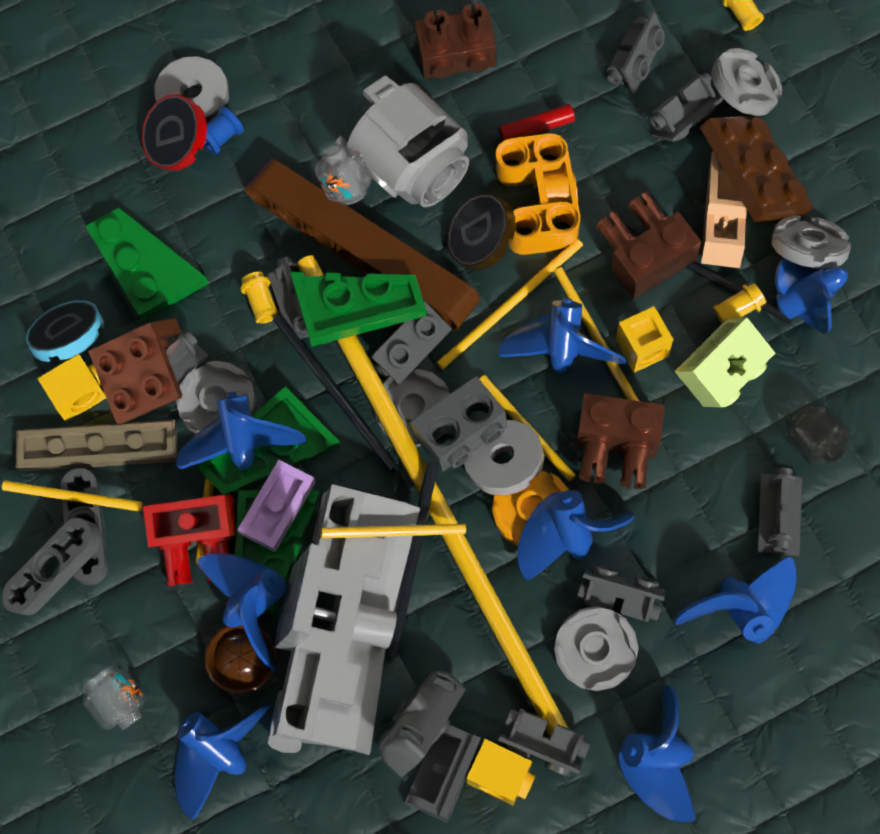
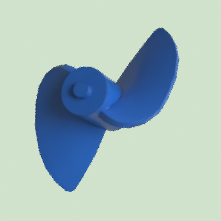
M785 258L781 259L775 274L776 300L779 311L783 312L790 320L799 316L804 322L823 334L830 332L832 329L830 298L837 295V290L847 281V270L842 267L816 269L798 265Z
M570 298L553 301L551 313L534 319L513 331L503 340L498 350V354L501 357L530 356L547 353L551 357L553 369L558 374L566 373L570 369L573 359L578 355L617 364H626V358L597 344L580 333L582 304L572 301Z
M236 391L226 393L227 397L217 400L219 417L210 422L186 443L179 452L176 465L177 468L184 469L224 453H230L232 461L240 470H248L253 464L254 448L257 446L305 444L307 439L302 432L296 429L253 418L251 416L248 395H237Z
M568 490L550 494L536 506L521 534L517 559L524 579L531 580L565 551H568L576 560H584L588 556L593 542L592 531L607 532L623 527L633 521L635 518L634 513L629 511L606 520L592 521L587 517L583 498L579 492Z
M217 553L199 557L197 564L200 569L229 599L223 613V623L228 627L242 625L258 657L271 670H276V664L264 641L257 617L285 595L287 581L268 567L236 555Z
M791 557L783 558L764 571L750 584L739 581L734 577L724 578L720 584L721 593L703 598L685 607L674 618V625H679L719 610H727L745 639L753 643H763L779 626L792 600L796 585L794 560Z
M664 685L662 691L663 728L661 734L631 733L627 735L623 741L622 750L619 753V764L624 778L630 787L656 813L673 821L693 822L696 815L680 768L693 759L694 750L680 737L675 736L679 725L678 699L673 687Z
M269 702L245 719L222 730L199 711L193 712L181 722L176 734L180 742L176 757L175 791L178 804L188 818L195 819L198 816L219 772L225 771L229 774L239 775L246 770V760L240 752V746L237 743L270 709L272 705Z

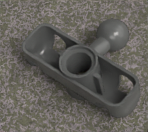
M439 670L429 673L417 691L395 713L393 717L395 724L393 727L380 735L378 750L383 761L400 777L406 775L420 763L431 745L446 730L450 723L449 716L466 690V687L449 672Z

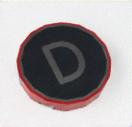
M179 94L166 95L152 106L148 111L142 129L144 153L152 164L169 171H181L196 160L197 157L193 156L197 153L198 148H203L207 133V123L202 108L196 105L194 100Z

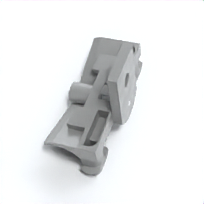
M333 484L327 492L323 493L312 540L315 544H310L294 564L279 616L275 648L291 651L283 690L277 695L270 723L267 744L271 748L282 753H296L301 750L303 742L370 755L385 649H388L395 630L397 614L394 612L413 536L321 538L320 530L321 528L416 525L420 511L419 507ZM319 591L336 595L332 611L315 607ZM313 617L330 621L328 631L311 627Z

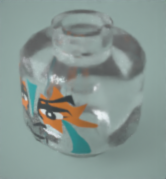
M342 144L326 148L321 154L322 158L315 166L316 176L326 197L342 205L353 204L364 198L368 192L367 189L370 186L372 177L362 154L357 149L343 147Z
M109 666L83 686L87 691L82 699L83 706L103 730H110L118 725L124 731L143 716L138 709L144 704L146 695L126 669L121 668L114 671Z

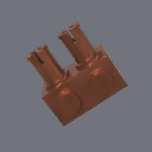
M474 3L473 11H471V4L466 5L462 13L448 15L443 10H437V17H434L433 11H430L426 14L424 20L415 21L416 42L424 79L431 77L446 78L454 73L465 71L481 72L489 67L496 66L497 46L488 8L485 9L482 4Z
M649 192L641 194L642 201L639 197H636L628 206L630 211L635 214L647 230L640 236L634 237L619 218L617 212L609 214L608 217L611 220H608L605 216L596 226L615 250L613 252L611 270L633 300L684 269L691 262H695L701 245V240L682 215L677 212L670 217H666L651 198Z
M584 393L576 445L577 447H584L579 478L590 482L591 471L594 469V483L605 482L608 452L611 451L625 454L620 485L630 488L632 476L634 475V489L646 488L649 457L656 458L661 442L665 405Z

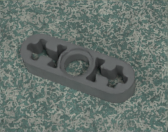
M85 468L70 470L61 481V489L72 491V489L78 487V481L84 480L90 487L85 488L83 493L102 495L99 481L91 471ZM62 500L64 524L73 518L89 516L94 518L95 524L101 531V545L98 551L91 557L95 562H98V565L92 566L90 574H86L80 568L73 575L77 581L84 585L98 584L106 577L109 570L103 506H81L80 502ZM78 536L79 542L77 545H81L83 540L81 536Z
M81 518L68 520L6 583L2 592V601L5 608L10 612L25 616L37 613L98 551L102 541L99 527ZM79 531L83 532L81 535L83 543L81 545H77L79 542V537L77 536ZM56 556L59 560L58 571L53 577L48 578L45 574V565L50 558ZM23 589H27L24 593V596L27 599L25 603H21L23 599V594L21 593V591Z

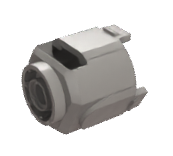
M385 75L364 89L363 95L372 106L358 121L349 140L347 141L340 135L336 142L344 149V153L349 159L355 160L394 198L400 195L411 205L433 206L454 190L468 169L469 158L464 154L468 147L467 132L418 85L407 83L399 86Z

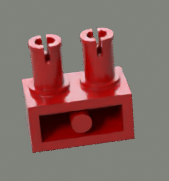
M220 495L143 506L148 548L159 546V550H163L167 586L193 583L187 547L191 546L192 541H199V545H204L205 555L229 554L228 540H232L231 536L236 535L237 525L233 495Z

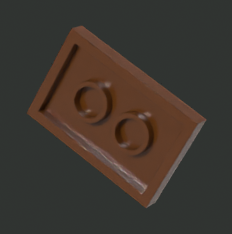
M760 116L709 118L700 127L754 222L778 220L790 216L803 217L814 208L807 197L805 187L797 180L788 165L787 157L779 150L770 135L768 125Z

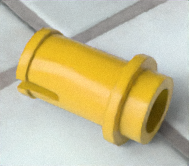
M722 0L725 7L731 8L744 31L752 30L764 19L763 14L759 12L753 0Z
M253 272L244 276L241 279L243 285L240 289L242 294H246L256 323L264 324L273 321V318L279 315V311L276 309L268 288L270 285L269 278L264 277L263 272Z
M755 283L750 286L742 285L740 292L713 306V310L721 324L727 318H742L753 310L756 312L761 311L760 306L764 305L766 300Z

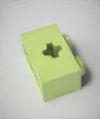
M747 317L727 318L675 373L703 407L724 408L738 399L740 396L739 390L748 381L757 378L766 370L767 365L765 363L775 352Z

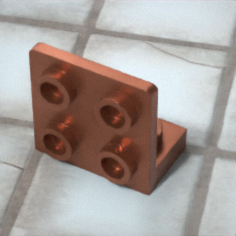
M176 318L150 322L88 351L117 424L128 422L182 398V392L164 349L169 346L167 339L181 333Z

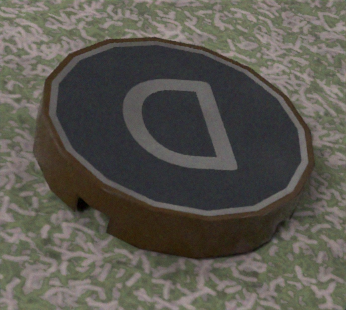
M487 193L470 197L463 203L453 216L447 233V247L452 259L463 267L478 271L490 268L502 259L508 250L505 248L508 239L513 240L515 233V215L511 206L498 196Z

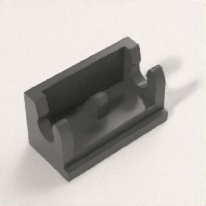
M448 725L446 730L426 753L404 804L448 823L480 748L481 737Z

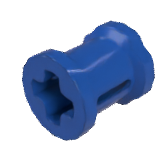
M223 105L217 109L218 114L207 123L204 147L215 156L221 151L220 147L233 135H240L244 132V128L238 118Z

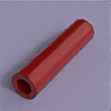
M567 104L498 126V131L503 142L511 138L532 136L575 122V116L571 105Z

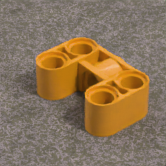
M547 133L511 138L500 143L496 149L495 174L497 179L502 184L510 187L534 184V188H538L540 204L521 207L513 211L515 215V233L513 240L508 239L507 244L509 248L520 255L564 250L578 239L580 227L577 185L574 172H572L566 141L557 134ZM545 155H553L556 156L557 159L549 161L543 159L542 157ZM509 160H516L520 162V164L515 166H509L505 164V162ZM565 222L571 227L562 230L556 228L554 224ZM524 227L531 229L533 232L528 235H521L516 230Z

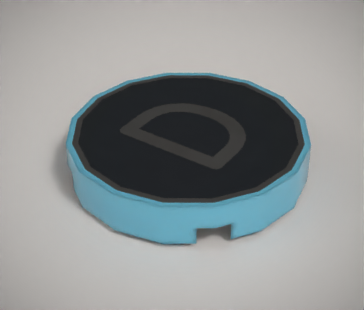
M89 301L63 303L46 311L36 319L28 329L25 340L33 356L41 361L51 362L49 357L58 356L59 360L69 359L85 351L97 340L100 335L98 328L103 327L104 320L96 305Z

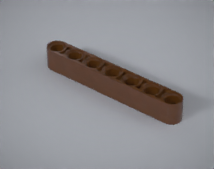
M268 159L245 186L246 193L257 204L365 275H415L423 301L453 331H457L481 300L479 294L470 285L339 200L328 198L322 189L275 159Z

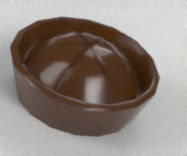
M242 625L220 628L210 639L205 651V668L210 679L220 689L233 694L250 693L261 688L272 677L274 672L258 657ZM259 626L269 652L277 665V648H275L273 638L265 629Z

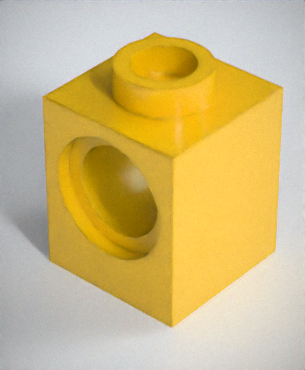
M655 306L619 322L615 339L633 373L669 357L674 340Z
M80 354L37 378L65 422L70 421L106 399L104 392L100 388L101 383L93 362L86 365Z
M485 739L466 779L467 784L513 806L518 796L526 799L536 775L529 773L532 761Z

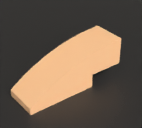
M712 151L710 159L701 264L740 268L745 247V225L748 210L714 151Z

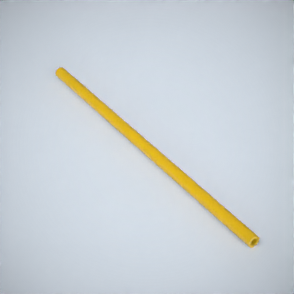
M313 255L306 256L298 261V269L300 272H304L305 276H324ZM357 335L337 340L420 495L426 469L423 457ZM435 481L429 513L436 525L458 524ZM441 535L537 715L549 720L545 730L551 739L556 724L568 728L564 718L465 535Z

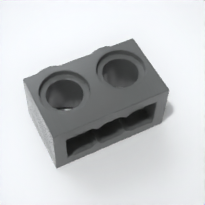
M475 376L413 419L411 426L416 440L431 459L439 464L438 468L441 472H444L451 466L452 468H457L464 464L471 457L472 451L482 444L489 445L498 440L507 427L505 410L479 378ZM475 411H483L488 414L486 418L480 421L468 418ZM442 434H452L455 436L454 440L447 444L436 442V439Z

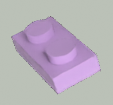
M278 460L239 526L238 532L246 538L276 552L315 485V478Z

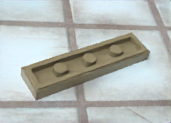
M175 420L17 430L16 469L19 472L177 462L178 457L177 423Z

